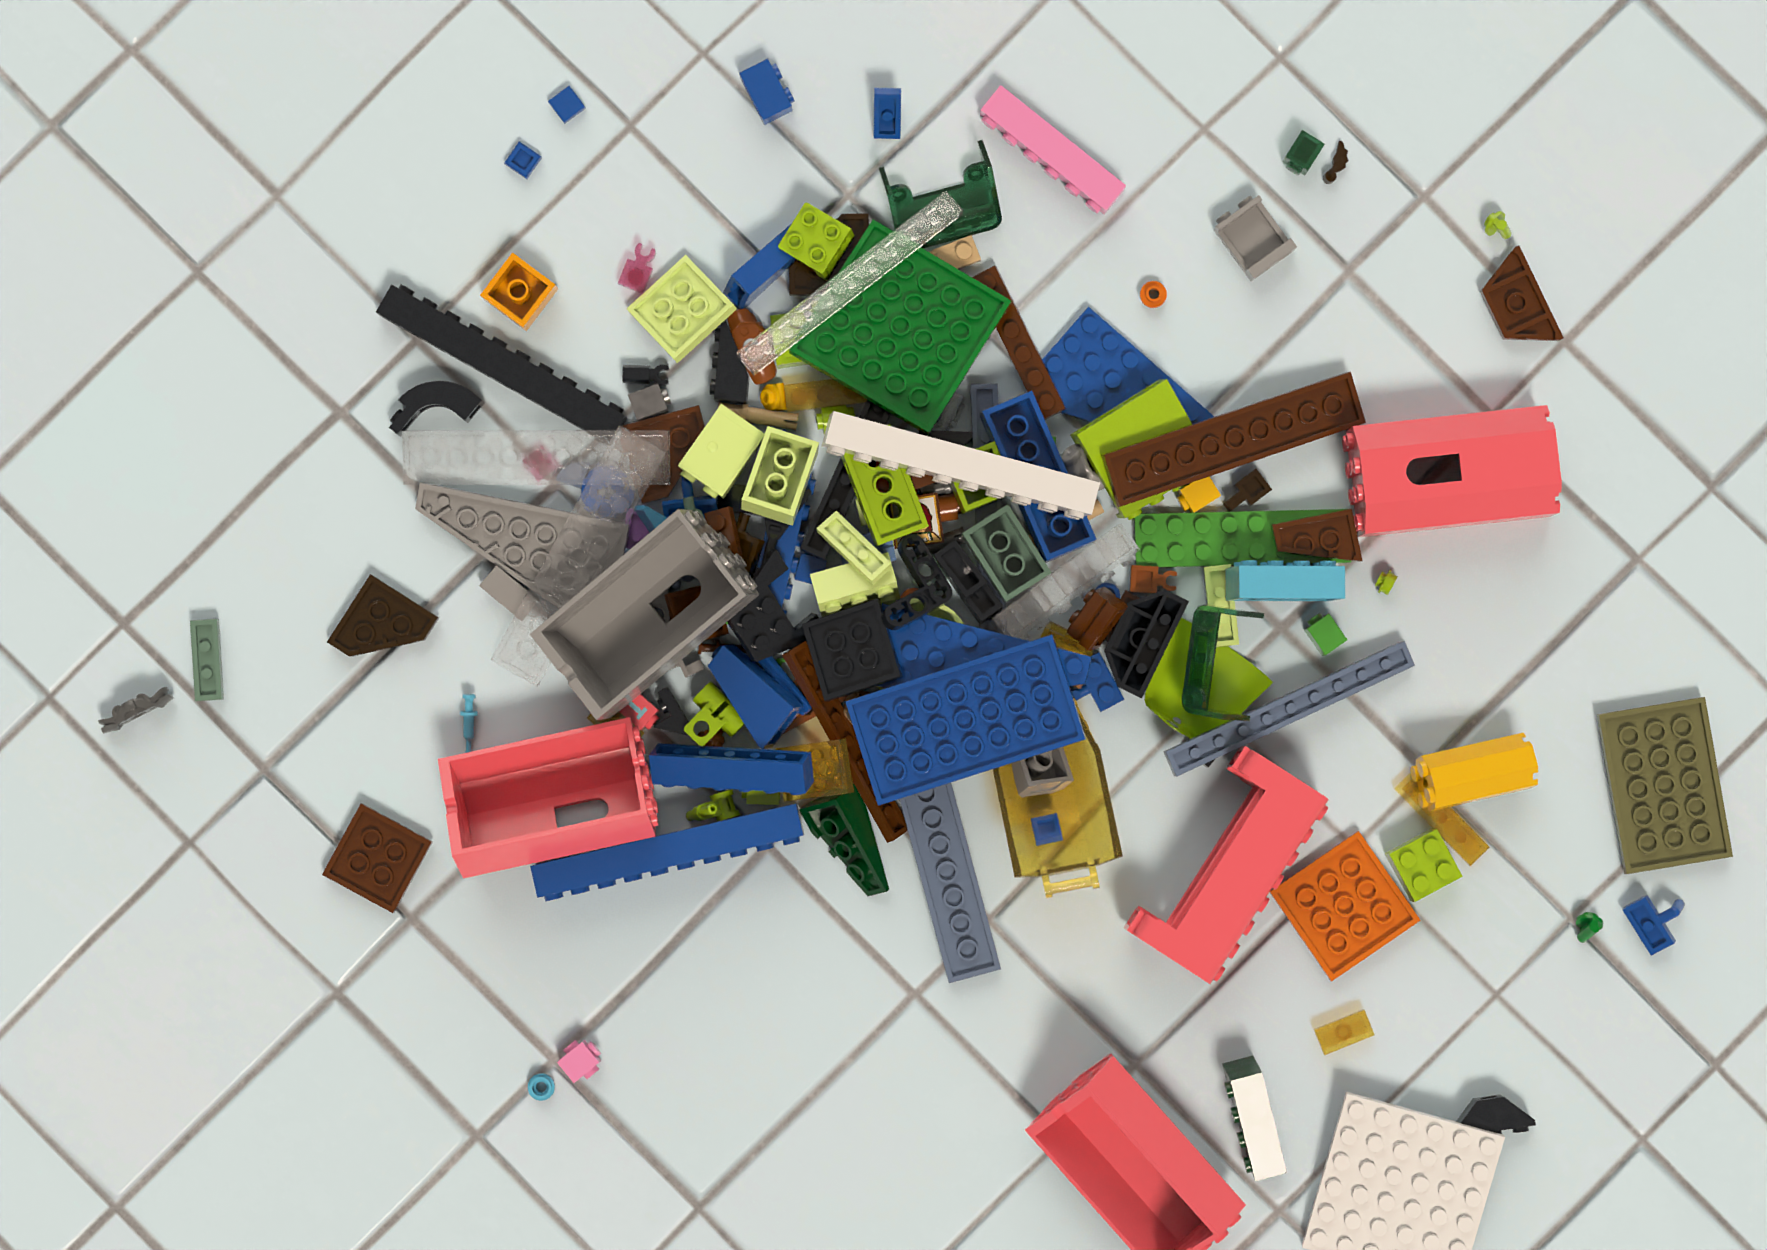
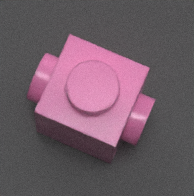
M575 1040L563 1050L566 1055L557 1062L571 1081L575 1083L582 1076L588 1079L599 1070L597 1064L601 1061L598 1057L601 1052L593 1042L587 1043L583 1040L579 1044Z

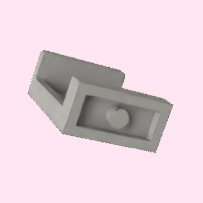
M1259 195L1254 199L1251 196L1244 199L1238 204L1240 209L1232 215L1229 211L1216 220L1218 225L1214 228V232L1250 281L1256 279L1297 248L1291 238L1288 240L1266 210Z

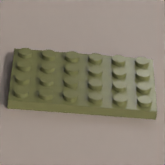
M1705 697L1597 714L1624 874L1733 857Z

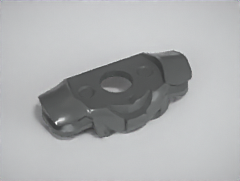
M168 687L161 688L150 698L145 694H138L136 699H131L121 706H115L112 710L113 717L98 720L99 724L104 726L101 728L103 734L118 731L124 724L158 707L163 708L174 698L171 694H168Z

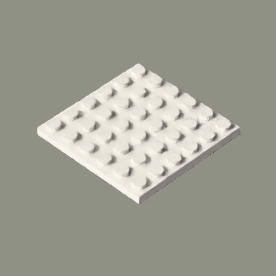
M1346 1092L1302 1241V1248L1309 1250H1472L1505 1136Z

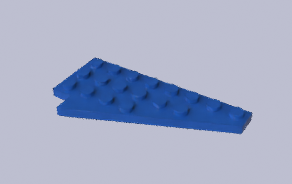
M1090 307L1082 313L1043 358L1045 366L1067 408L1060 412L1062 414L1091 422L1157 380L1167 379L1192 424L1215 417Z
M882 603L883 611H884L889 605H886V604H883V603ZM904 609L897 614L892 613L890 619L898 620L905 614ZM925 615L898 630L889 629L903 677L877 686L889 688L1030 641ZM1057 648L1069 686L1086 684L1092 657Z

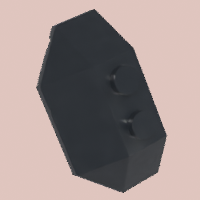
M1164 589L1127 603L1128 608L1119 619L1104 650L1117 687L1142 699L1189 603L1188 600Z

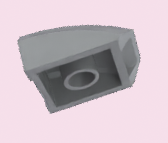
M1063 747L1012 763L1018 794L1022 798L1051 794L1064 789L1074 781Z

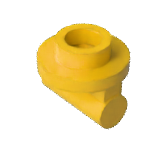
M784 383L767 384L764 386L760 394V400L765 409L771 411L787 410Z

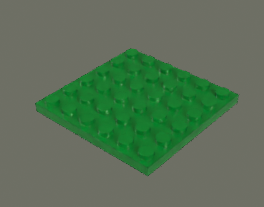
M872 220L789 349V353L919 431L929 435L1007 311L1011 300L879 222Z

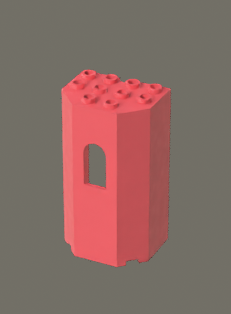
M1543 405L1352 426L1346 431V436H1342L1343 451L1348 452L1349 462L1345 463V472L1347 479L1352 478L1353 483L1352 489L1348 490L1349 504L1354 505L1355 516L1353 517L1358 538L1544 518L1560 513L1559 500L1555 501V497H1558L1561 492L1562 480L1556 429L1554 423L1546 419L1550 414L1548 406ZM1458 454L1461 481L1416 485L1407 477L1406 468L1413 459Z
M623 718L438 759L443 798L447 811L446 819L451 853L463 879L656 837V826H659L656 813L659 812L656 798L652 791L654 784L652 783L648 764L644 758L646 751L643 738H641L639 727H633L631 718ZM593 800H601L608 805V814L605 818L557 827L555 809Z
M1111 1053L1079 1075L1025 1129L1028 1135L1131 1250H1207L1213 1241L1219 1243L1228 1235L1229 1232L1226 1229L1232 1227L1241 1219L1239 1213L1246 1206L1242 1199Z

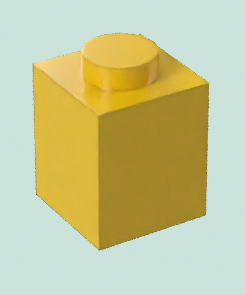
M1210 476L1189 483L1177 491L1180 495L1177 497V501L1184 511L1189 510L1190 513H1195L1221 496Z

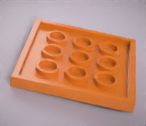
M1359 831L1288 878L1276 890L1272 889L1269 892L1330 981L1335 980L1421 921Z

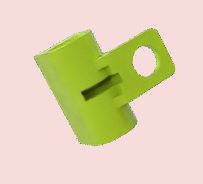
M710 681L692 700L701 710L684 727V731L699 746H704L720 729L733 738L745 724L728 697ZM698 721H705L709 725V732L706 736L699 737L694 733V725Z

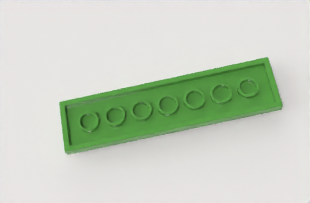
M1347 509L1140 514L1134 518L1135 565L1158 566L1159 568L1208 567L1228 564L1234 566V562L1244 560H1256L1257 565L1267 561H1284V565L1293 561H1310V564L1320 563V561L1351 563L1349 560L1277 552L1271 527L1273 524Z

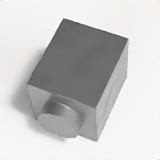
M659 384L628 394L637 421L669 412L667 405L671 404V400L666 388L661 390Z

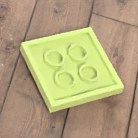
M686 255L627 308L629 313L676 363L680 362L737 309Z

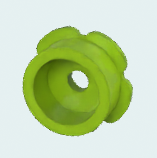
M1391 569L1388 573L1382 571L1375 584V586L1379 587L1378 593L1382 592L1388 595L1398 576L1391 573Z

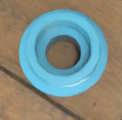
M536 1074L528 1082V1092L535 1100H547L554 1093V1080L547 1074ZM538 1082L546 1084L547 1088L545 1091L541 1092L537 1089Z

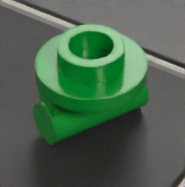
M1585 912L1576 918V925L1580 928V933L1577 935L1578 941L1585 943L1603 928V920L1597 914Z

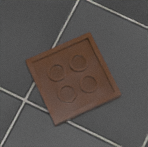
M361 803L322 875L389 912L395 913L433 841Z

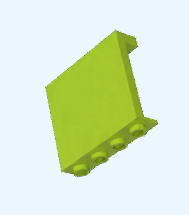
M1159 379L1070 434L1075 444L1081 445L1119 511L1116 514L1117 518L1131 520L1142 513L1141 508L1148 504L1153 506L1164 499L1163 494L1168 491L1117 507L1101 455L1191 425L1192 422L1168 380ZM1183 485V486H1180V487H1177V488H1174V489H1171V490H1172V492H1175V491L1180 490L1181 488H1183V487L1186 486V485Z

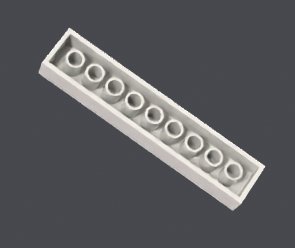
M835 411L829 415L822 442V447L827 448L826 453L842 457L845 453L854 455L853 460L869 464L871 460L880 462L879 467L895 471L898 467L907 469V475L919 478L924 477L925 474L933 476L932 481L945 485L951 484V481L959 483L958 488L974 492L978 488L986 490V496L997 499L1009 496L1012 497V503L1023 506L1035 503L1038 504L1037 509L1050 513L1057 512V510L1065 511L1063 516L1076 520L1092 515L1100 482Z

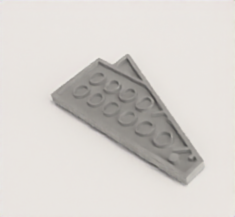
M423 482L419 484L415 507L418 512L559 609L625 554L624 550L627 547L631 525Z

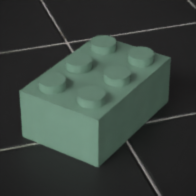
M1008 504L961 534L1004 603L1052 573Z

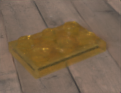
M846 738L776 748V750L811 752L813 784L806 794L791 795L788 792H783L784 802L854 792Z

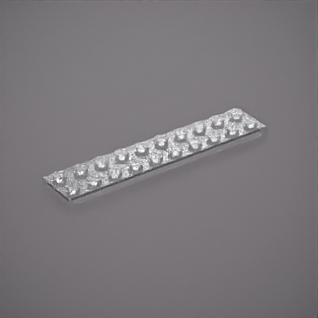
M618 426L491 657V661L536 687L539 686L551 661L530 636V633L601 574L667 454L665 450L623 426Z
M670 430L402 431L403 485H419L420 483L431 485L670 484Z

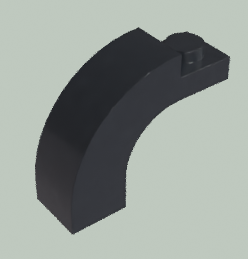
M431 381L422 383L408 390L398 399L406 408L403 411L399 409L390 419L392 424L389 428L401 437L422 412L434 407L450 409L469 423L485 402L469 389L453 382Z

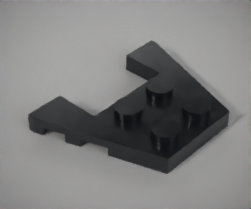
M772 548L767 552V558L762 566L758 567L752 575L759 595L727 621L751 661L755 662L792 649L804 641L807 642L802 624L819 618L817 614L811 613L795 627L792 626L768 587L789 569L777 549Z

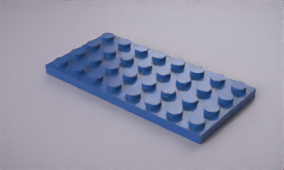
M1053 635L846 701L878 806L1086 740Z

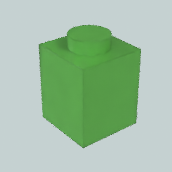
M1318 613L1307 621L1309 627L1304 629V631L1322 656L1327 655L1347 641V638L1330 614L1322 616L1321 613Z

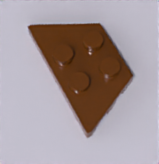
M1516 246L1481 289L1480 293L1503 340L1559 341L1564 337L1520 246Z

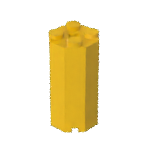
M1519 733L1418 757L1415 759L1416 765L1410 767L1413 781L1417 782L1419 788L1417 798L1420 807H1427L1429 811H1435L1537 786L1538 779L1533 780V773H1538V763L1533 745L1530 741L1524 742L1522 739L1526 735Z

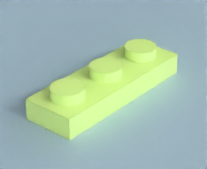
M837 511L817 527V532L872 585L893 568L892 563Z
M1231 564L1203 567L1211 648L1239 645L1235 601H1226L1225 569L1230 568Z

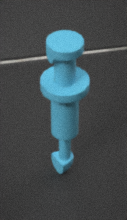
M462 694V698L465 699V711H460V715L463 716V737L466 739L465 753L472 752L471 739L474 737V716L478 715V711H473L475 694Z

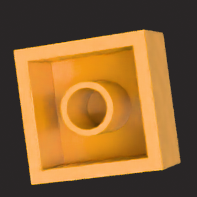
M512 252L480 296L523 330L527 331L557 292L558 287Z

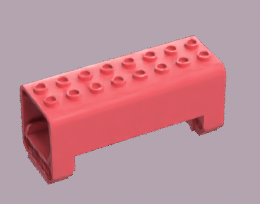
M1246 746L1238 748L1227 765V770L1238 776L1240 780L1251 786L1252 789L1166 923L1138 906L1123 927L1209 984L1213 980L1217 982L1225 970V967L1222 965L1228 957L1231 959L1234 957L1240 947L1237 943L1242 934L1247 935L1255 923L1252 920L1257 911L1261 913L1270 900L1267 898L1270 890L1278 888L1284 878V875L1281 873L1286 866L1291 867L1299 855L1296 851L1302 842L1305 844L1314 831L1311 829V826L1315 820L1318 819L1320 821L1328 810V806H1326L1328 798Z

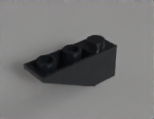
M724 320L721 326L715 329V342H719L718 352H713L712 368H716L717 371L716 379H711L710 395H714L715 402L747 404L750 378L727 322Z

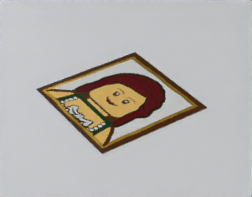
M938 493L917 495L929 526L910 534L920 536L926 545L944 543ZM890 503L888 504L890 518L895 519L899 514V509L895 504ZM904 536L893 540L895 549H898V544ZM908 544V545L906 546V548H907V547H914L915 545H914V544H912V545H909V544Z

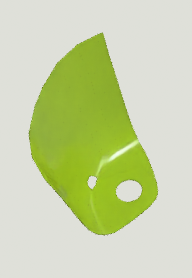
M1181 617L1146 689L1144 700L1146 706L1167 725L1191 739L1239 717L1273 681L1230 647L1211 648L1210 634ZM1173 718H1179L1181 720V724L1174 721ZM1168 721H1170V722H1172L1173 724H1175L1178 728H1176V727H1174L1173 725H1171Z

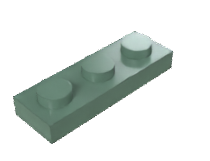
M219 619L190 621L195 701L224 700Z

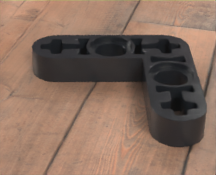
M916 534L904 536L899 542L897 550L920 589L890 604L881 615L882 623L890 630H898L938 609L948 602L952 596V588L922 538ZM914 544L916 548L914 551L912 549L907 550L906 546ZM920 555H922V557L914 563L913 559L915 557L918 558ZM919 564L928 565L931 569V575L928 577L921 575L918 570ZM934 578H936L937 581H936L934 584H933V582H932V583L928 586L927 583H929L931 580H933ZM942 590L944 594L936 597L934 592ZM911 599H919L923 603V610H913L910 605ZM904 609L905 614L898 620L890 619L892 613L897 614Z

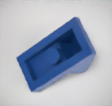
M874 88V139H900L901 88Z

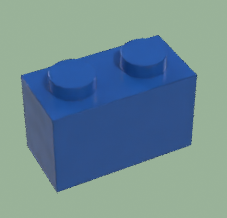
M766 59L739 73L740 79L764 125L793 111L791 103L795 102L789 88L783 89L779 82V79L783 77L776 63L771 65L769 60Z

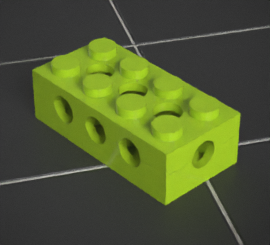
M845 453L842 455V461L875 546L929 526L910 475L906 474L907 469L898 467V469L893 471L881 468L879 465L871 467L867 463L853 460L854 455ZM879 478H883L889 483V490L886 493H881L876 488V482ZM890 503L895 504L899 509V514L895 519L888 517L886 514V507Z

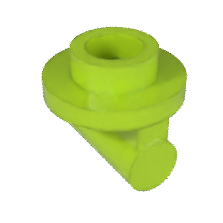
M1502 211L1491 213L1485 220L1484 226L1487 235L1491 236L1497 231L1504 239L1511 237L1512 232L1505 221V213Z

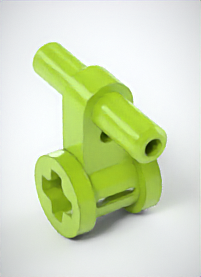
M733 789L709 796L710 802L697 805L693 810L686 813L687 820L703 821L716 817L718 822L740 815L739 810L735 809L732 799Z

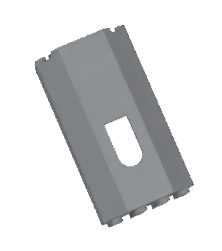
M677 509L530 633V636L555 668L566 677L569 686L596 720L615 716L759 595L756 583L745 569L747 566L745 561L739 554L736 553L734 555L728 548L730 543L721 532L717 534L698 511ZM692 575L696 577L701 584L699 597L666 624L651 603L683 576Z

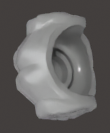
M1073 444L1069 446L1061 456L1068 474L1100 482L1098 491L1104 489V485L1081 445Z

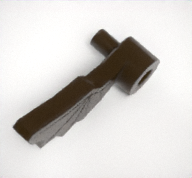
M1342 141L1338 142L1336 153L1332 159V168L1323 176V181L1326 184H1332L1337 178L1336 173L1345 169L1346 163L1349 161L1347 158L1348 150L1344 148Z

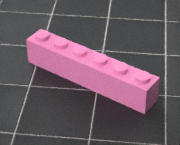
M999 86L980 110V115L983 117L981 121L992 130L997 128L1003 133L1002 138L1013 147L1017 144L1024 150L1023 155L1033 163L1038 161L1045 167L1044 172L1054 180L1059 178L1066 184L1064 187L1075 197L1080 195L1087 200L1085 204L1093 212L1098 213L1100 211L1105 215L1125 190L1126 185L1003 86Z

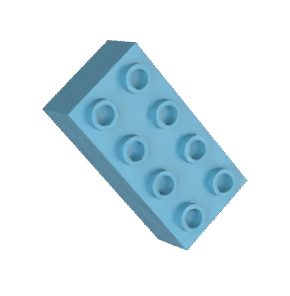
M1244 560L1234 562V567L1225 569L1226 601H1335L1345 599V566H1336V561H1320V563H1312V566H1310V561H1293L1286 563V566H1284V561L1261 562L1260 566H1257L1256 560Z

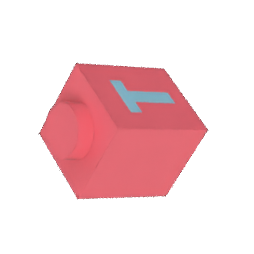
M640 694L619 712L626 718L630 717L632 723L642 731L645 727L650 730L659 720L657 713L660 710Z

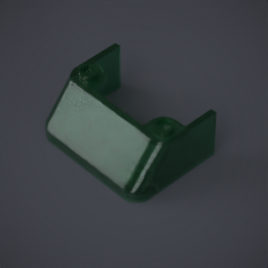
M983 140L977 141L981 162L971 164L963 171L964 183L913 197L911 189L904 184L890 186L884 167L879 168L885 199L894 231L924 249L990 231L1000 225L1002 221L992 165Z
M1201 604L1195 608L1192 615L1181 696L1183 708L1190 714L1223 720L1250 721L1249 715L1208 708L1221 613L1254 618H1264V613Z

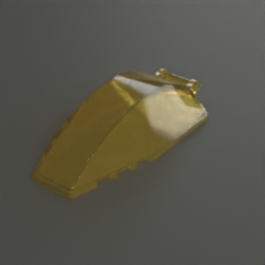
M1074 697L1073 699L1086 740L1063 747L1074 779L1072 783L1064 789L1051 794L1022 798L1017 791L1012 763L993 769L1014 878L1041 877L1046 898L1053 897L1052 894L1081 888H1100L1096 866L1123 857L1101 751ZM1057 813L1063 840L1036 846L1031 818ZM1089 869L1090 876L1050 883L1049 876Z

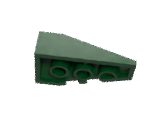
M854 784L836 788L799 809L811 833L817 840L821 837L831 848L829 853L832 857L838 856L847 866V874L867 896L884 893L889 890L867 807Z

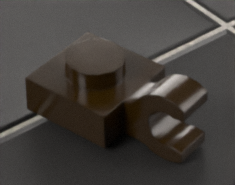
M1254 469L1233 485L1238 493L1228 499L1223 505L1229 512L1243 501H1246L1250 507L1269 493L1272 488L1259 471Z

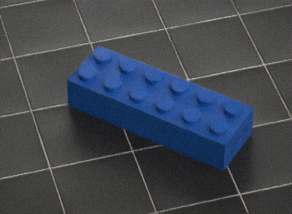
M1032 391L982 411L980 419L990 442L995 441L1001 456L1068 474ZM1035 503L1027 506L1018 504L1037 550L1045 563L1088 546L1097 540L1087 516L1076 520L1063 516L1065 511L1057 510V512L1050 513L1037 509L1038 504Z

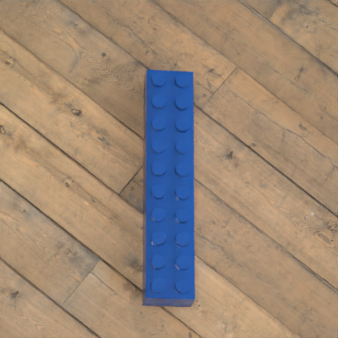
M796 803L532 865L530 868L537 898L544 897L546 902L564 897L563 892L571 890L572 895L590 891V885L597 884L598 889L616 885L615 880L624 878V882L627 883L642 879V873L650 872L651 877L668 873V867L677 865V869L682 870L694 867V861L703 859L704 864L720 861V855L730 853V857L733 858L748 854L747 849L756 847L757 852L774 848L773 843L782 840L783 845L800 842L799 836L805 834L798 804Z

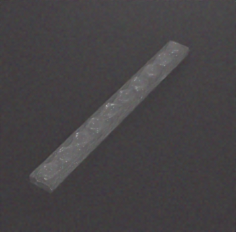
M947 191L943 192L737 351V357L753 375H756L963 214V209Z

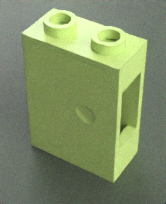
M721 404L679 463L678 467L683 470L680 475L691 483H694L695 480L704 485L702 490L714 499L718 495L724 499L761 446L764 433Z

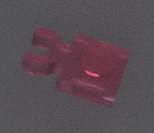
M638 243L635 248L636 260L627 259L618 285L643 294L653 272V268L648 267L647 263L655 258L656 250L652 248L648 256H642L641 250L643 245Z

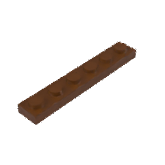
M994 265L973 276L972 278L1011 300L1010 306L996 329L1027 392H1033L1044 419L1046 420L1066 410L1067 408L997 266Z

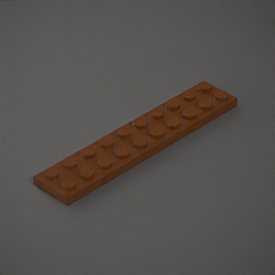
M1345 372L1101 456L1116 505L1121 507L1350 429L1352 426L1364 424L1366 421L1351 372Z

